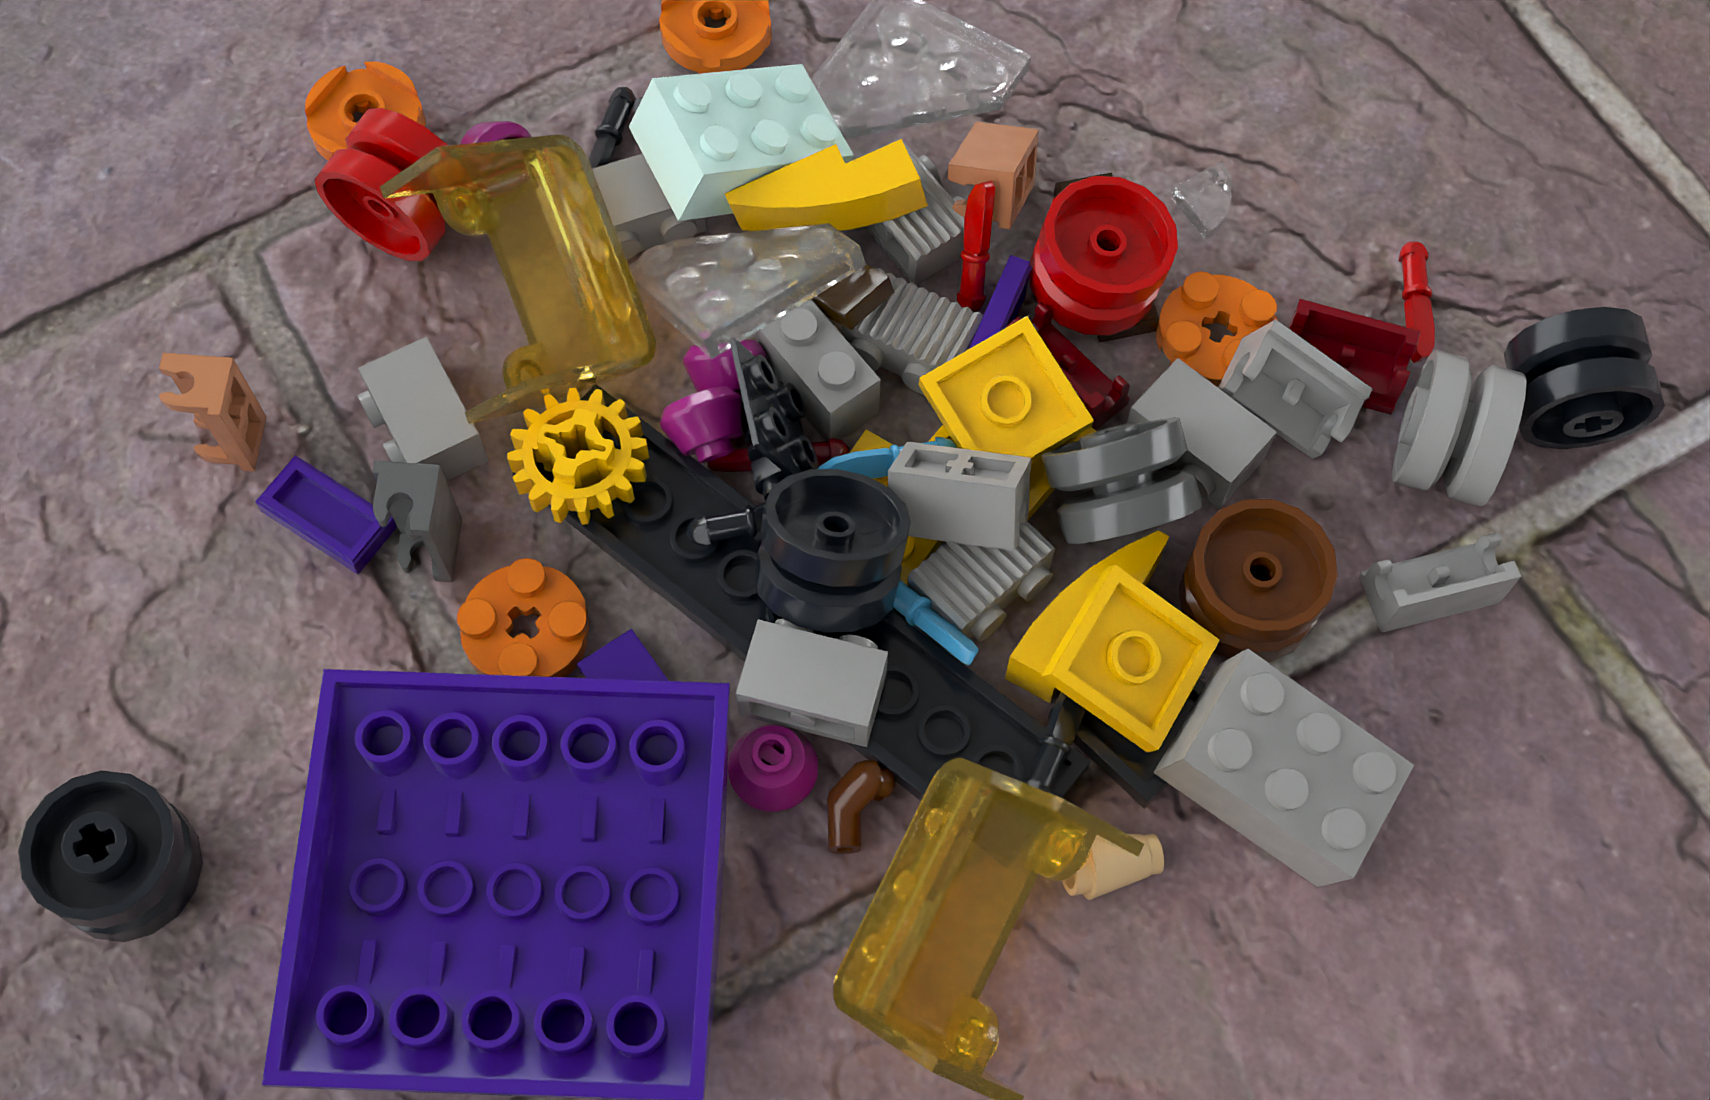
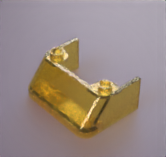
M558 134L440 146L380 186L384 199L433 193L441 215L455 231L468 236L488 234L529 345L516 349L504 360L502 374L507 390L464 412L469 424L525 411L527 408L534 409L544 406V396L547 394H551L556 400L567 397L569 388L576 387L577 391L581 392L593 387L595 384L599 385L631 373L645 366L653 359L656 352L654 332L589 159L584 150L573 139Z
M954 758L946 762L932 778L840 964L833 984V999L836 1007L932 1073L994 1100H1023V1095L984 1071L989 1059L993 1056L998 1046L999 1023L994 1010L978 999L1038 875L1052 881H1063L1071 877L1086 863L1095 839L1139 857L1144 843L1058 796L964 758Z

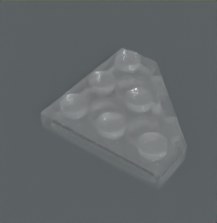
M871 0L811 80L843 137L848 139L1000 110L1029 71L1031 55L922 0Z
M829 223L675 239L664 245L649 248L637 261L622 270L629 287L713 359L731 348L730 339L735 337L741 342L866 266L860 245Z

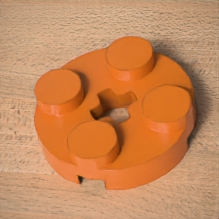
M662 0L661 2L662 12L659 17L662 44L666 52L679 65L696 71L698 74L741 70L757 60L771 43L772 28L768 0ZM709 16L716 21L723 17L727 18L725 25L719 28L706 27L704 19Z
M373 61L364 62L366 69H355L347 72L344 65L322 76L311 88L305 100L307 128L320 155L329 161L337 149H347L345 138L357 124L353 116L357 111L365 114L368 109L384 108L403 114L425 126L426 117L412 80L404 72L392 65Z
M1202 271L1194 272L1186 277L1183 285L1171 292L1163 304L1156 330V342L1159 351L1162 347L1164 354L1171 361L1170 365L1179 358L1216 387H1219L1241 339L1275 319L1278 321L1276 317L1277 304L1270 293L1258 290L1241 279L1226 275H1212ZM1219 323L1226 326L1233 336L1224 335L1221 342H1214L1209 339L1210 330L1203 326Z
M531 558L518 559L510 566L502 567L488 574L470 591L457 613V624L460 628L462 647L469 662L478 674L567 677L575 670L577 663L583 659L588 645L589 615L584 597L579 588L562 572L551 567L542 566L540 562ZM531 614L539 617L535 622L538 634L531 639L523 633L515 638L508 635L514 627L512 621L516 617Z

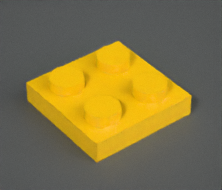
M1028 316L919 378V387L957 445V448L1030 457L1034 461L1044 453L1055 449L1091 428L1094 422Z
M1114 564L1102 571L1042 673L1041 678L1144 751H1156L1162 745L1220 639Z

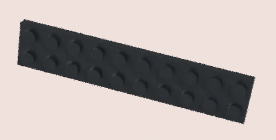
M597 384L580 399L588 401L591 394L596 389H599L603 392L606 407L617 401V399ZM626 407L627 418L638 416ZM638 416L643 431V436L640 438H644L647 441L649 458L641 461L645 465L647 475L645 482L629 481L632 485L635 499L631 503L622 501L618 497L612 500L614 516L607 518L599 508L590 510L588 524H581L577 511H569L564 520L745 662L758 619L775 623L778 619H784L773 613L758 595L754 576L757 554L763 540L761 532L757 531V535L754 537L744 535L710 542L711 545L701 546L689 540L687 527L692 520L702 515L709 517L743 510L746 505H750L753 508L755 505L690 455L684 456L672 441ZM604 429L603 438L612 440L615 448L621 450L617 439ZM537 462L539 472L552 483L554 480L553 472L546 471L543 463ZM893 610L877 624L854 632L824 633L813 630L815 634L839 639L842 635L864 637L874 642L879 650L888 652L887 675L868 745L863 747L852 743L848 744L868 760L873 759L878 765L889 770L894 775L898 784L1008 869L1087 771L1091 761L1070 746L1071 753L1068 757H1065L1052 790L1055 793L1053 798L1043 807L1031 808L1022 798L1021 786L1023 781L1028 779L1039 752V740L1045 736L1047 729L1044 725L917 628L909 625L905 619Z

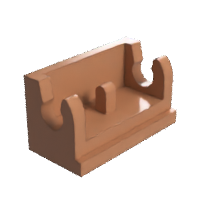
M975 122L948 164V180L963 186L968 184L976 185L992 180L995 186L992 221L999 222L998 228L1011 229L1035 184L1039 129ZM956 200L952 207L957 214L965 217L967 200Z
M162 353L159 369L162 374L172 378L181 394H175L171 391L159 394L160 400L170 410L193 413L195 425L211 431L219 444L218 446H209L207 444L195 445L193 448L196 454L207 462L239 465L242 471L255 472L267 416L235 360L230 357Z

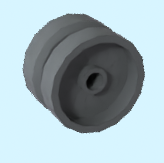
M1165 418L1140 424L1135 422L1107 428L1079 438L1080 440L1060 446L1041 455L1050 487L1061 491H1075L1092 487V490L1069 498L1057 510L1064 540L1068 544L1088 543L1136 533L1185 517L1198 511L1203 506L1195 474L1180 469L1151 472L1176 462L1188 450L1180 418Z

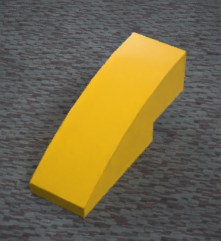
M902 139L846 164L837 144L724 193L741 230L771 234H819L852 230L889 221L928 206L920 177Z
M1158 530L1122 547L1090 567L1060 592L1032 623L1010 655L1005 679L1050 703L1058 689L1041 678V675L1102 571L1116 564L1147 586L1161 561L1170 536Z

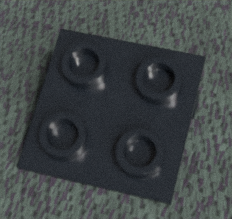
M734 337L729 342L741 390L744 439L749 447L747 453L749 460L752 462L750 464L756 491L764 495V499L767 500L771 488L787 476L810 469H818V458L811 442L803 432L800 419L806 416V409L798 390L793 384H784L774 375L772 368L762 355L754 356Z

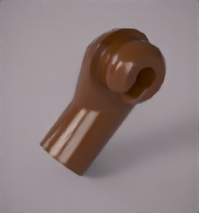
M873 759L855 763L829 791L827 798L828 851L831 853L851 854L861 851L860 812L873 799L881 801L885 797H890L894 791L896 782L894 775L885 767L878 765Z

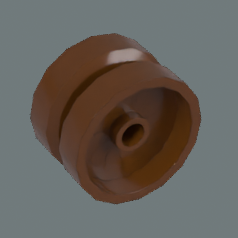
M1274 499L1241 500L1220 509L1201 528L1179 585L1181 612L1220 639L1213 651L1215 654L1230 659L1240 652L1249 649L1267 662L1274 661L1296 650L1311 633L1319 616L1329 604L1338 578L1335 549L1321 525L1301 509Z

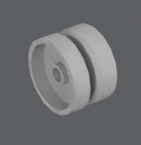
M1440 350L1431 352L1422 368L1403 416L1393 461V483L1425 491L1437 483L1444 472V484L1448 498L1478 507L1484 506L1493 495L1502 477L1514 445L1526 396L1527 380L1524 373L1491 365L1477 376L1471 386L1472 373L1466 357Z

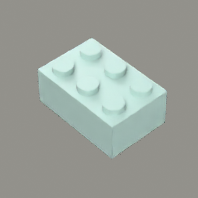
M803 64L652 78L629 125V129L678 221L733 214L724 193L832 145L837 144L845 164L850 162L854 156Z

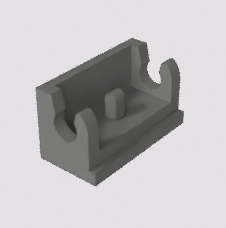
M374 461L372 473L377 485L373 501V512L380 526L385 527L390 519V511L400 531L397 558L405 573L411 571L414 564L412 560L414 551L421 546H426L432 557L434 580L453 582L462 516L441 466L435 464Z

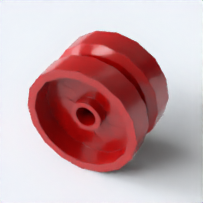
M384 108L368 109L345 138L347 149H337L314 179L317 193L328 209L346 227L369 244L389 255L407 261H423L445 234L444 221H452L474 194V179L465 163L448 144L425 126Z
M1092 176L1071 183L1053 199L1030 259V266L1032 267L1029 278L1030 288L1038 304L1043 302L1053 312L1052 318L1059 325L1084 335H1112L1133 328L1149 313L1159 289L1170 271L1178 250L1176 224L1166 205L1146 187L1127 179Z

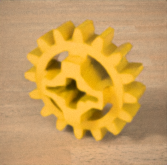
M576 387L569 388L567 402L560 404L551 394L545 395L546 411L539 414L527 408L523 415L528 430L512 429L510 433L514 448L517 450L507 453V460L511 471L516 473L513 476V480L519 495L529 494L530 505L536 513L545 509L550 504L554 520L558 523H562L569 511H577L582 525L589 523L590 510L599 508L607 518L614 516L611 501L618 497L622 501L631 503L635 498L629 481L645 482L647 477L645 465L641 461L649 458V451L646 439L640 438L643 436L641 421L638 416L627 418L626 405L621 399L606 407L603 392L599 389H596L591 394L588 401L580 400ZM604 429L617 439L621 450L615 448L612 440L603 438ZM537 462L543 463L546 471L553 472L554 480L552 483L539 472Z

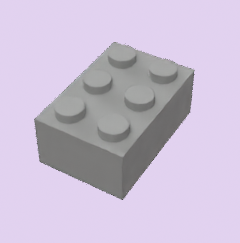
M1246 649L1215 667L1153 773L1316 887H1321L1354 878L1414 764L1257 654Z

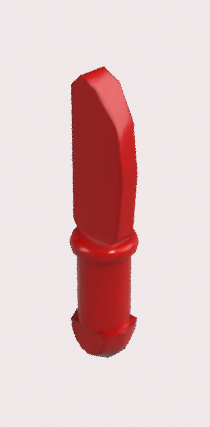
M992 180L974 186L968 196L964 217V250L960 253L963 263L957 302L961 307H969L973 312H978L986 301L984 285L986 264L990 259L988 250L990 248L995 186Z
M1409 241L1402 246L1398 262L1402 263L1404 283L1402 299L1405 301L1406 327L1421 331L1417 348L1411 357L1412 362L1417 363L1427 358L1435 346V324L1430 300L1432 289L1428 286L1426 261L1429 257L1428 252L1422 243Z

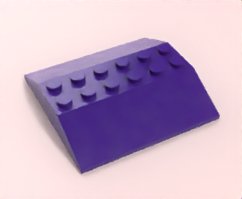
M323 669L262 1085L280 1088L607 1100H704L718 965L726 835L730 684Z

